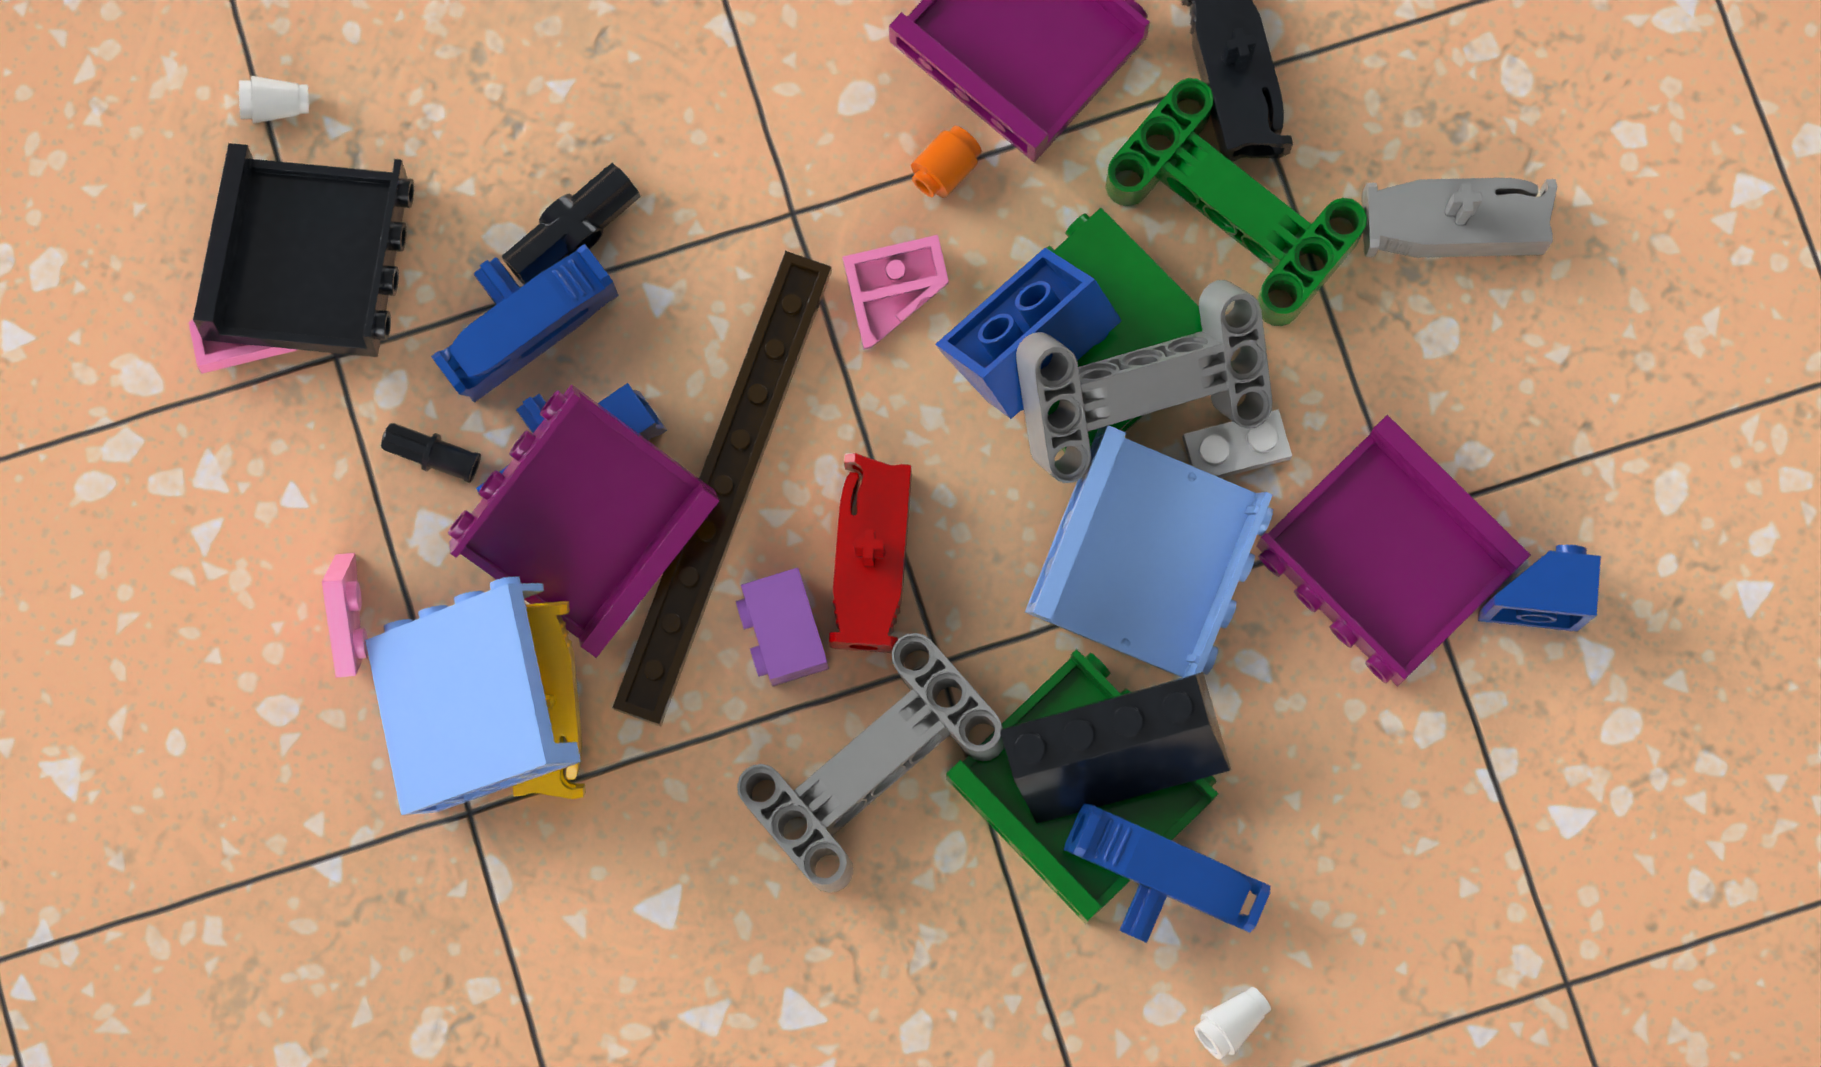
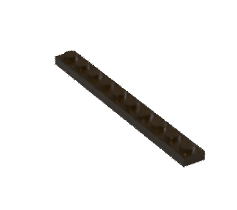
M788 251L784 253L699 478L715 490L719 502L662 575L612 707L618 712L660 727L662 726L830 279L832 267Z

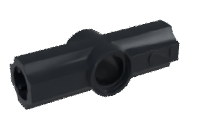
M611 163L574 195L565 194L554 201L541 215L539 225L501 257L513 274L525 285L544 270L577 251L576 249L583 244L590 250L603 235V228L641 197L640 193L619 167Z

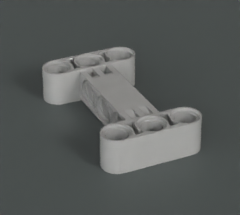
M1216 280L1203 290L1199 299L1201 332L1078 367L1075 355L1049 334L1037 332L1026 336L1017 348L1016 363L1030 452L1033 460L1056 480L1063 483H1074L1088 472L1091 465L1088 431L1211 395L1213 406L1239 426L1250 429L1262 425L1269 418L1273 401L1259 301L1232 282ZM1235 301L1233 309L1229 312V314L1225 315V311L1229 304ZM1240 348L1238 356L1231 361L1233 353ZM1053 353L1050 363L1040 369L1042 360L1047 355ZM1246 394L1244 401L1237 406L1239 399ZM1060 400L1055 412L1048 415L1050 406ZM1067 446L1065 454L1055 461L1057 453Z
M910 633L904 635L894 644L891 653L892 662L898 674L911 691L794 791L781 775L768 765H752L745 769L739 777L737 788L742 802L809 881L820 891L828 893L840 891L851 881L853 874V865L849 856L833 838V835L949 735L967 755L975 760H992L999 756L1004 749L1000 732L1004 728L997 714L932 640L923 634ZM921 650L929 654L928 663L922 669L912 671L904 667L906 657L913 651ZM946 687L958 688L962 691V696L956 705L945 708L936 704L937 695L941 690ZM985 723L995 728L993 738L986 744L976 745L968 739L970 731L978 724ZM763 780L775 782V791L770 799L765 802L752 800V791L757 783ZM796 817L807 819V829L802 837L795 840L784 838L783 830L789 820ZM831 854L839 857V869L833 876L829 878L816 876L815 867L820 858Z

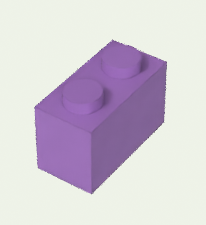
M798 567L741 585L744 599L736 601V605L744 630L754 627L759 646L750 648L758 677L768 674L773 687L829 669Z

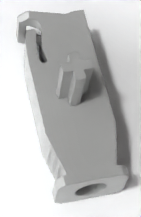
M1514 178L1420 179L1378 190L1377 183H1366L1362 192V207L1367 216L1366 227L1363 231L1365 257H1375L1378 250L1415 258L1544 255L1553 242L1550 219L1557 191L1556 179H1546L1540 189L1539 197H1536L1538 185Z

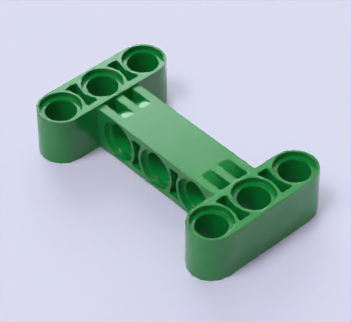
M1187 78L1181 80L1173 86L1112 158L1108 165L1106 178L1107 194L1113 202L1121 206H1132L1141 202L1159 181L1164 183L1273 269L1265 279L1257 300L1261 307L1262 319L1265 322L1274 326L1287 325L1296 319L1356 247L1366 227L1367 216L1365 210L1353 199L1340 198L1327 205L1312 224L1199 136L1209 121L1213 105V94L1209 86L1199 79ZM1184 99H1193L1201 105L1202 110L1196 114H1186L1180 110L1177 103ZM1156 134L1163 135L1170 140L1172 146L1165 150H1155L1147 143V139ZM1125 170L1133 171L1141 178V182L1132 187L1124 186L1118 182L1116 175ZM1337 217L1345 218L1353 225L1354 231L1346 235L1339 234L1331 227L1330 220ZM1307 253L1314 254L1322 260L1324 267L1318 271H1309L1300 264L1299 257ZM1274 290H1283L1292 297L1293 304L1290 307L1279 308L1271 303L1268 294Z

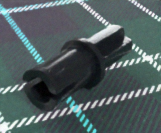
M390 423L382 436L381 448L384 451L421 464V469L426 472L433 468L471 483L480 464V453H473L441 440V435L437 433L431 437L396 423Z

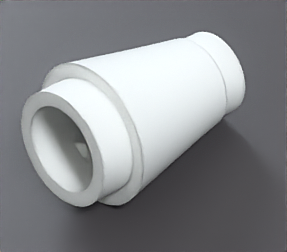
M252 75L251 80H239L240 119H252L253 124L299 114H309L308 85H298V83Z
M1250 987L1247 991L1200 1015L1201 1022L1194 1027V1031L1203 1046L1214 1057L1222 1059L1226 1054L1234 1055L1264 1019L1265 1015L1271 1011V1006L1260 991Z

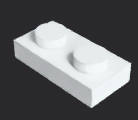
M1279 409L1271 411L1269 418L1256 428L1246 429L1231 421L1186 433L1182 438L1190 465L1219 478L1288 461L1292 457Z

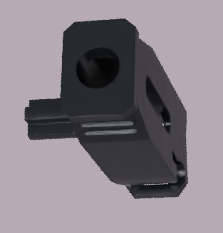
M1181 0L1183 6H1191L1190 34H1192V48L1201 81L1209 86L1213 94V105L1210 115L1220 153L1232 162L1239 158H1281L1290 154L1293 146L1291 135H1281L1284 109L1280 86L1262 20L1253 1Z

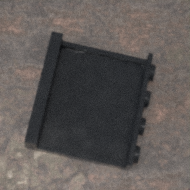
M228 143L193 321L202 339L205 341L378 357L380 341L388 340L391 328L390 311H386L388 296H395L398 289L399 270L397 266H394L396 251L403 252L406 244L407 229L406 223L402 222L404 208H411L414 198V181L407 178L402 160H394L392 172L253 159L248 145Z

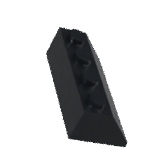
M1203 672L1000 730L1013 778L1037 824L1079 813L1083 804L1100 807L1231 771Z

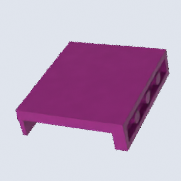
M922 0L908 16L901 12L889 25V41L1035 163L1147 39L1150 21L1147 20L1148 16L1145 10L1134 0Z
M571 384L564 394L557 390L549 398L540 412V415L545 419L532 434L526 430L518 438L509 453L514 459L501 474L495 470L488 477L478 493L483 499L473 512L470 513L464 510L457 517L448 531V535L452 537L449 541L450 554L455 558L459 554L463 555L496 580L517 576L520 577L521 583H542L544 591L524 598L530 604L569 601L570 612L561 615L566 623L565 628L579 638L580 647L597 658L714 509L719 499L713 488Z
M1388 415L1268 534L1265 533L1256 546L1262 552L1258 557L1265 567L1277 577L1284 573L1297 586L1294 590L1297 598L1312 612L1320 609L1333 622L1329 626L1333 634L1349 648L1355 644L1369 658L1365 662L1369 670L1382 682L1387 683L1391 680L1397 687L1531 556Z

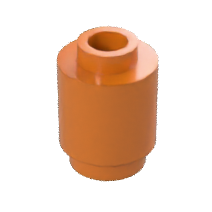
M953 126L949 131L943 130L911 163V168L914 172L912 176L913 183L928 197L932 198L938 195L946 198L978 164L977 157L982 153L979 143L970 133L959 126Z

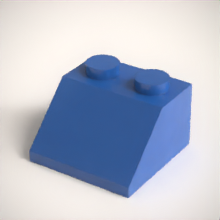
M1557 545L1556 551L1547 552L1499 591L1479 611L1478 621L1578 632L1597 616L1601 556L1588 555L1587 548L1583 546Z

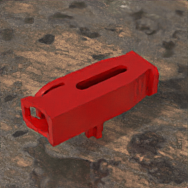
M849 453L844 456L845 470L853 472H849L846 477L840 499L833 579L834 600L832 603L835 609V618L837 619L836 626L840 632L829 633L830 648L841 650L892 653L898 637L891 636V634L894 632L897 616L901 613L900 607L903 597L912 468L911 465L907 464L889 465L857 453ZM858 474H860V475L862 476L861 485H860V480H859V475H858ZM857 491H858V494H857V511H858V512H857L856 515H852L854 500H855L856 493H857Z

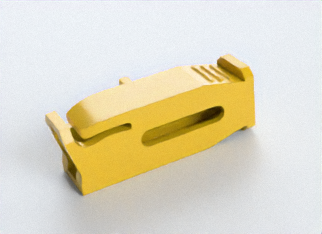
M569 601L525 604L555 743H565L563 737L565 736L567 743L577 742L581 759L582 735L575 656L571 645L572 641L568 637L569 632L565 628L566 623L561 616L570 612ZM581 762L568 766L566 776L564 775L563 768L514 785L513 796L538 793L567 799L583 798L586 793L585 783L569 781L576 779Z

